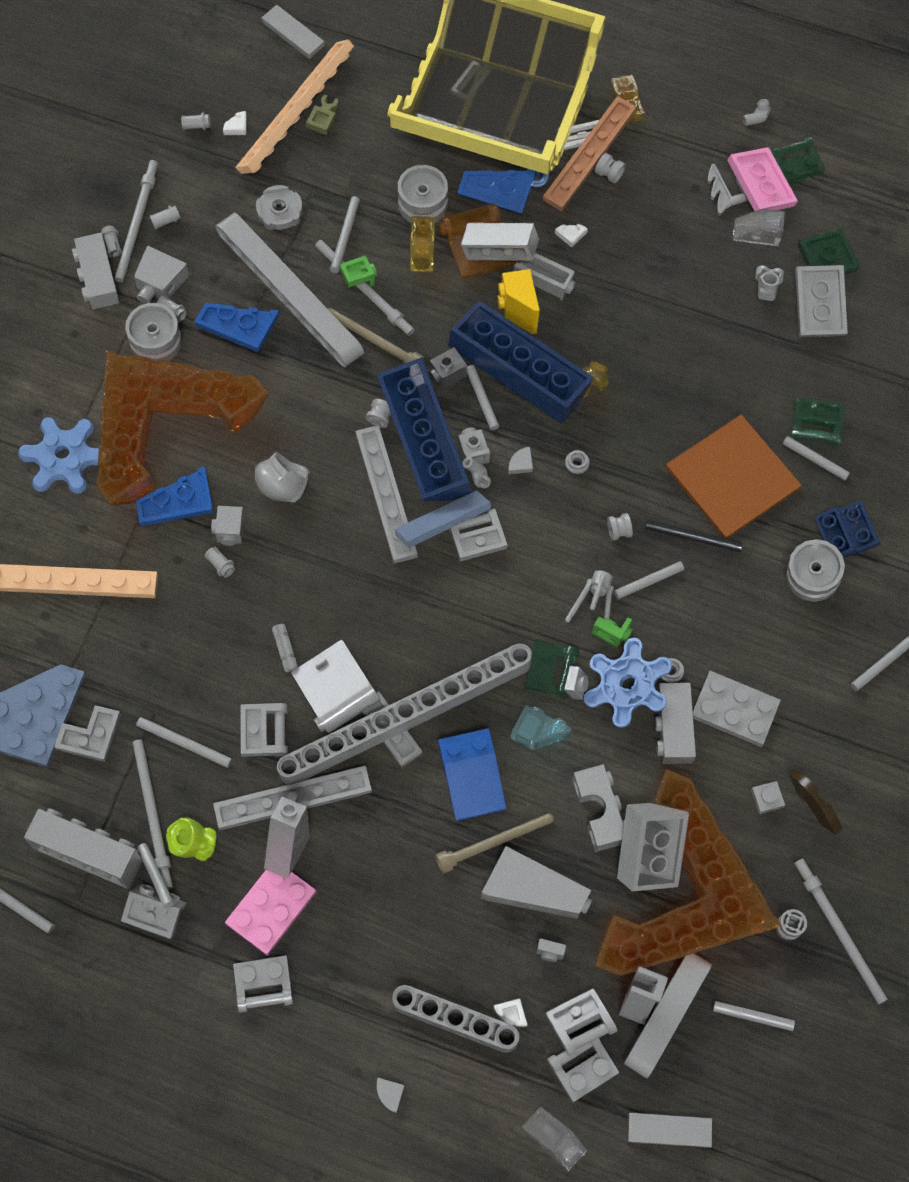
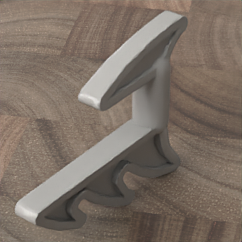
M711 165L707 183L710 184L712 180H715L711 191V200H714L718 193L720 194L717 201L718 216H721L725 209L730 206L749 201L737 178L736 183L741 194L731 196L716 165Z

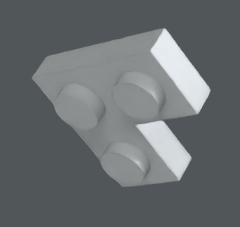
M95 705L87 729L62 723L54 746L55 749L105 762L121 716L120 711Z

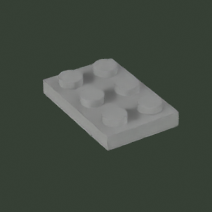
M844 265L796 267L799 337L846 336L848 330Z
M709 671L694 707L693 719L762 747L781 700Z

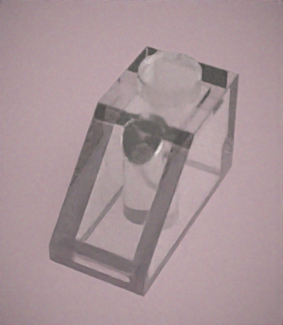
M760 209L735 218L733 241L778 246L783 233L785 212Z
M541 1106L522 1126L567 1171L587 1151L570 1129Z

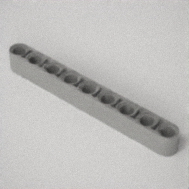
M234 212L215 226L225 243L341 366L347 367L364 354V350L357 339L237 213Z

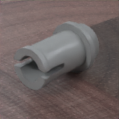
M204 112L201 115H182L181 117L183 130L203 129V131H206L207 128H211L210 115Z
M169 205L168 209L150 215L155 229L174 221L177 223V220L181 219L176 206L171 207Z
M114 226L102 228L101 233L108 256L117 257L121 255L122 249L117 238L119 235L118 230Z
M167 295L161 296L157 303L169 307L175 313L178 322H182L185 319L187 311L183 305L176 304Z
M216 546L206 552L205 558L217 569L219 576L226 578L235 571L234 562L228 560Z

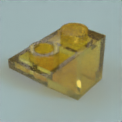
M412 216L410 271L433 272L435 217Z

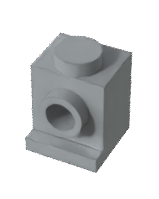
M467 428L463 430L462 434L458 435V445L463 460L471 457L481 464L489 463L490 451L482 429Z

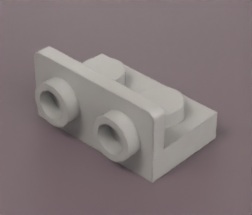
M142 884L129 892L121 921L171 939L174 936L180 913L185 908L186 902L181 901L179 896L170 893L174 905L169 909H165L155 888Z

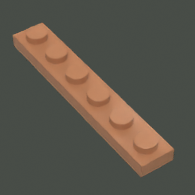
M619 96L616 97L546 191L543 201L561 212L564 210L595 168L602 155L606 153L634 115L636 106Z

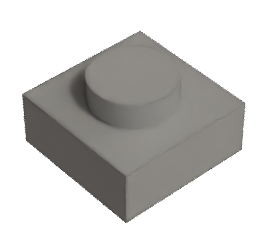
M570 666L564 690L572 699L582 700L584 692L588 688V676L580 667Z
M777 781L752 787L751 792L759 814L784 808L785 803Z
M540 939L536 954L541 955V959L545 961L556 962L557 959H563L566 945Z

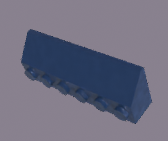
M478 301L451 329L448 347L451 349L455 347L460 355L561 424L576 409L594 377L481 301Z
M422 357L377 374L423 501H451L472 493L469 480Z

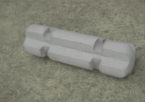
M285 624L275 625L272 627L281 660H283L284 670L286 672L294 671L298 666L289 636H287Z

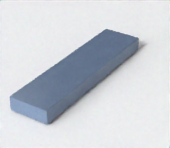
M476 490L396 528L395 536L410 548L490 510V501Z

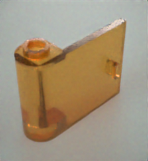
M495 203L442 217V222L439 223V230L442 236H446L462 279L515 266V261L467 260L461 246L468 223H501L500 213Z

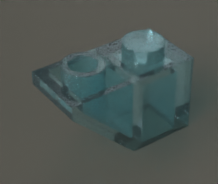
M526 705L512 730L511 739L535 750L568 740L572 728L568 727V723L560 718L552 719L546 716L542 709L535 706L531 708Z

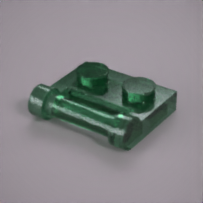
M811 136L804 137L802 141L780 148H769L788 184L822 174L825 171V166L814 147V141ZM800 150H805L806 152L805 154L789 158L781 161L780 157Z
M798 396L795 403L791 438L798 439L801 437L830 442L831 445L839 446L845 404ZM801 423L833 428V433L801 428Z
M535 640L525 689L561 698H569L570 695L564 690L569 668L574 666L575 659L578 658L580 650L574 646H562ZM559 655L565 657L560 683L558 686L551 684Z

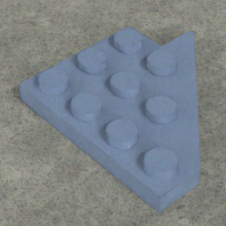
M60 664L0 692V753L48 768L56 750L54 746L62 723L66 724L86 673Z

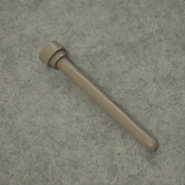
M328 309L344 327L404 361L403 364L421 357L424 362V356L419 353H408L336 310Z
M547 813L454 853L452 851L437 853L435 857L438 866L443 874L452 871L453 867L457 866V862L546 826L554 821V816Z

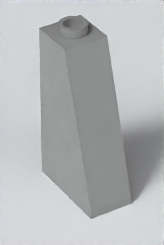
M281 797L270 817L264 869L287 879L289 878L310 838L306 806Z
M507 846L481 893V898L486 901L578 919L581 912L586 914L592 902V899L588 898L591 892L590 889Z

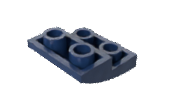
M862 500L840 509L835 507L814 516L824 541L834 545L843 558L881 545Z

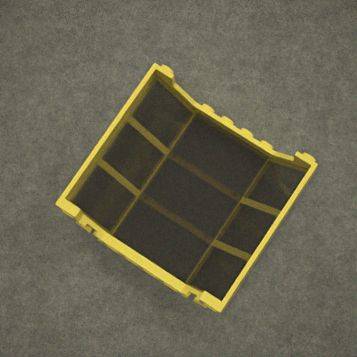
M444 0L435 39L427 47L426 60H422L420 63L419 76L414 78L412 82L411 95L406 96L404 106L402 105V96L400 95L397 96L395 103H391L389 106L388 117H390V126L504 162L549 174L550 170L552 171L555 168V165H559L564 152L563 145L568 142L571 134L569 129L571 126H574L585 98L590 72L593 70L597 55L596 50L603 34L605 16L551 0Z

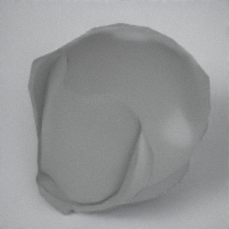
M275 452L269 459L261 461L255 466V482L258 489L266 497L276 501L295 503L301 498L305 490L310 472L305 466L292 463L280 453Z

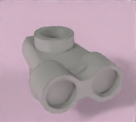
M766 266L757 267L755 279L758 281L759 299L768 301L775 299L778 286L783 282L784 271L782 269H769Z

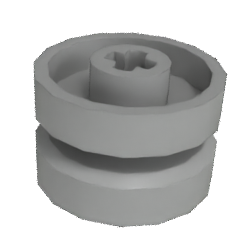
M416 165L408 168L398 181V209L402 217L408 222L420 226L438 222L445 215L448 208V183L444 174L437 168L429 165Z
M147 303L138 306L128 316L125 330L132 352L140 361L159 365L169 362L178 354L181 348L182 337L175 313L169 307L160 303Z
M809 540L797 546L790 556L786 573L788 586L792 592L801 599L812 602L822 601L832 596L839 587L844 573L845 564L842 554L834 545L823 540Z

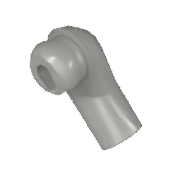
M471 457L465 458L462 465L471 472L474 484L483 489L489 487L491 479L487 476L485 466Z

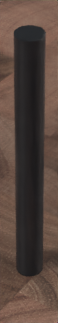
M647 520L645 526L647 530L741 552L743 545L741 542L652 520Z

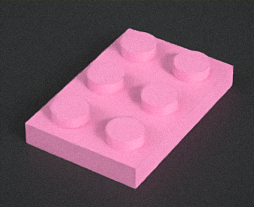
M769 147L731 154L727 161L756 214L790 208L796 205L798 200Z
M265 870L225 921V924L268 956L316 894V890L292 872L287 879Z

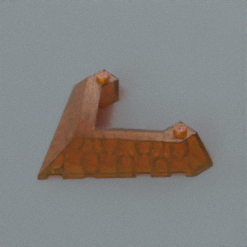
M106 350L107 362L104 374V398L102 400L100 427L101 442L98 453L99 469L96 480L97 490L111 506L136 503V500L156 489L151 475L143 467L153 413L219 417L235 433L255 418L269 396V392L255 376L232 375L228 371L212 369V371L199 369L198 366L164 360L155 361L147 357L130 354L129 357L116 355V352Z
M666 769L651 803L689 813L682 864L699 899L640 925L613 915L608 921L599 946L595 966L618 976H623L636 972L639 966L649 968L782 926L767 906V901L756 883L749 877L748 870L730 841L715 822L716 819L707 804L702 801L695 790L694 783L687 777Z

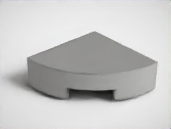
M530 447L520 449L512 456L509 462L508 474L533 471Z
M378 1078L377 1092L381 1102L388 1110L397 1114L404 1085Z

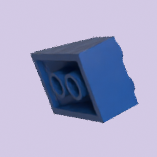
M489 728L439 739L438 750L455 820L460 821L506 810Z

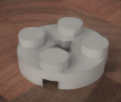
M282 185L267 188L263 191L260 199L258 197L256 201L258 218L265 228L269 230H282L299 224L302 215V201L299 194L290 191L289 187ZM281 204L282 207H285L281 211L275 210V208L277 207L276 205Z

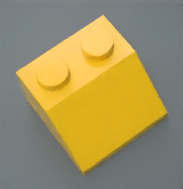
M530 269L502 273V283H498L499 295H497L499 309H503L506 319L531 334H537L539 306Z

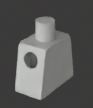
M147 246L134 277L137 288L141 290L137 295V299L141 303L147 304L151 302L153 297L159 299L161 296L167 295L170 298L189 277L187 264Z

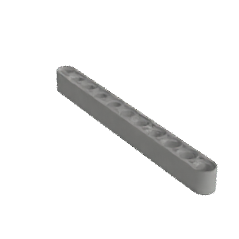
M525 644L513 645L283 756L277 763V770L281 780L287 785L304 781L526 673L531 667L532 653L530 648ZM516 656H524L526 660L517 662L514 658ZM499 666L504 670L501 673H494L491 669ZM473 677H477L481 679V682L478 684H471L469 680ZM455 688L458 690V693L448 695L446 691ZM428 699L436 702L433 706H425L423 704ZM405 710L413 713L407 718L400 716L401 712ZM383 721H386L390 724L385 729H380L377 727V725ZM362 732L366 734L363 740L354 739L357 733ZM334 744L343 745L340 751L330 750ZM311 755L320 756L319 760L315 763L307 761ZM289 766H294V767H296V770H295L294 773H292V774H285V773H284V770H285L287 767H289Z

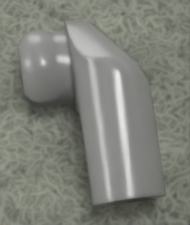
M761 99L757 102L758 107L754 113L743 115L744 126L763 123L767 119L771 110L767 99Z

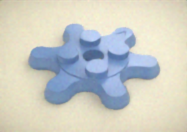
M50 417L44 418L40 425L41 431L44 434L43 441L37 445H23L18 452L21 461L26 463L34 462L40 467V471L32 481L33 488L38 492H44L49 489L54 481L64 480L68 483L71 492L76 494L84 492L87 488V482L83 477L84 469L90 465L102 466L109 459L107 451L101 448H90L87 444L89 436L94 432L93 423L87 419H82L73 429L61 430L55 419ZM65 448L69 451V455L63 459L56 457V454Z
M638 638L628 639L624 644L623 655L616 660H610L603 654H596L590 660V667L593 671L600 674L601 682L598 687L586 692L584 702L592 708L605 703L612 704L614 707L613 723L620 728L629 726L632 712L637 707L646 705L652 711H662L667 702L665 696L656 691L655 683L659 678L670 673L672 663L666 657H660L652 662L643 660L641 657L643 644ZM628 678L635 679L634 685L631 687L632 689L623 688V682Z

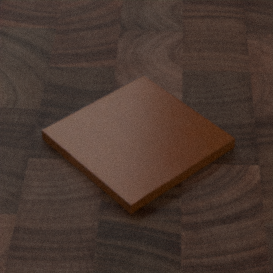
M742 414L668 462L665 466L671 476L725 539H728L800 490L802 486Z

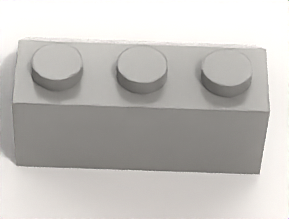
M652 803L627 805L617 879L631 891L678 887L689 813Z

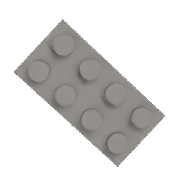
M38 808L24 836L25 840L34 850L126 889L130 888L143 861L138 854V850L134 848L135 845L121 838L117 842L109 838L110 834L96 828L95 831H91L85 828V823L72 818L71 821H67L62 818L63 815L53 809L48 808L46 812Z

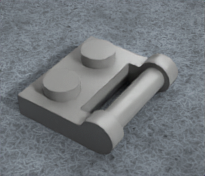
M495 508L449 529L460 562L507 549V542ZM489 522L492 525L462 534L459 532V530Z
M287 704L241 705L242 757H282L288 754V746L285 745V714H287ZM267 714H275V745H267Z
M287 955L233 964L239 1013L247 1012L249 1008L280 1003L285 1005L293 1004ZM281 985L283 988V992L246 998L245 991Z
M594 988L546 1012L547 1019L568 1056L575 1054L576 1049L607 1033L612 1035L617 1032L612 1018ZM598 1019H601L603 1022L573 1039H570L568 1034Z
M599 1038L576 1049V1053L568 1056L564 1051L557 1056L552 1055L547 1058L550 1067L572 1103L619 1074L618 1069ZM593 1047L596 1052L594 1056L569 1072H564L562 1068L564 1064Z

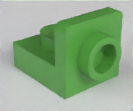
M366 255L340 264V271L348 288L367 282L370 287L374 286L375 277L377 276L376 268L373 263H369Z
M598 617L593 626L592 634L618 648L622 641L626 642L633 631L630 628L632 619L627 618L622 628H619L614 621Z

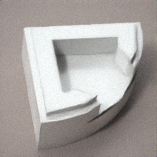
M246 111L238 112L229 121H226L223 128L224 135H246Z
M577 224V226L561 225L555 229V234L571 247L587 233V228L580 224Z
M520 999L494 1005L496 1014L503 1022L514 1027L527 1026Z

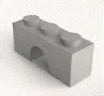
M604 764L574 772L572 781L579 803L594 801L603 808L604 815L599 819L589 821L587 827L595 852L622 845L625 820L621 819L619 813L622 810L618 795H613L611 789L614 783L610 771L606 772Z

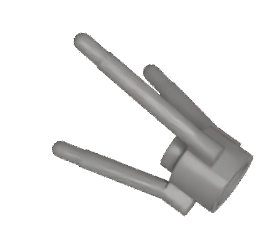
M595 571L592 579L587 580L585 588L565 621L567 623L570 622L590 589L591 593L594 594L590 606L591 610L595 609L599 596L606 594L604 619H609L611 595L614 589L611 586L613 577L605 571Z

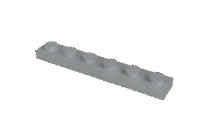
M379 425L355 431L393 563L418 558L415 545L408 548L395 536V529L408 523Z
M366 766L216 802L213 805L219 830H224L270 818L281 797L304 805L308 809L372 793Z

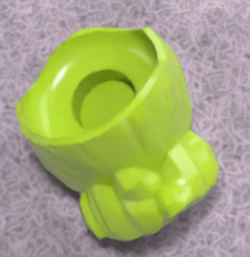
M184 817L179 818L169 826L166 839L170 853L183 858L195 857L200 861H206L215 850L217 836L214 829L203 828L195 820Z

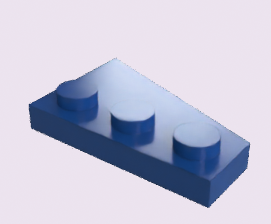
M464 171L457 194L523 215L537 171Z
M205 303L194 322L196 327L259 352L279 317V310L266 312L258 311V308L249 307V310L234 308L231 305Z
M205 465L197 469V472L177 479L178 482L166 488L161 487L136 500L140 526L214 513Z

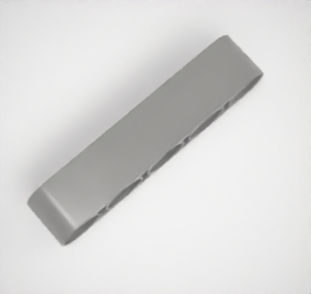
M688 950L662 995L661 1001L658 1002L626 1058L624 1065L648 1079L712 966L710 962Z
M399 986L393 993L394 1008L404 1015L501 1052H511L518 1044V1030L508 1023L411 986ZM408 993L411 995V1004L401 1006L397 1002L400 994ZM426 1003H433L437 1006L438 1011L436 1014L428 1016L422 1011L423 1006ZM457 1012L462 1015L463 1022L457 1026L452 1025L448 1021V1016L451 1013ZM478 1022H484L488 1026L489 1031L481 1036L474 1032L473 1026ZM502 1032H509L513 1035L514 1042L511 1045H504L500 1042L499 1035Z

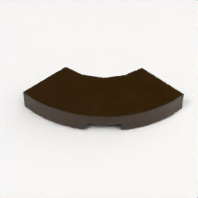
M796 770L790 774L797 794L810 806L819 823L834 834L840 832L842 825L829 802L825 804L816 792L818 788L800 771Z

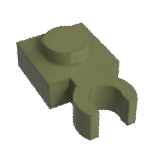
M324 95L321 98V107L314 106L306 121V128L327 135L336 119L335 111L338 109V99L335 98L332 104H327L328 97Z

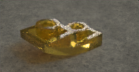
M633 75L611 79L614 98L616 99L619 96L636 106V112L628 122L643 120L645 113L638 98L639 90Z

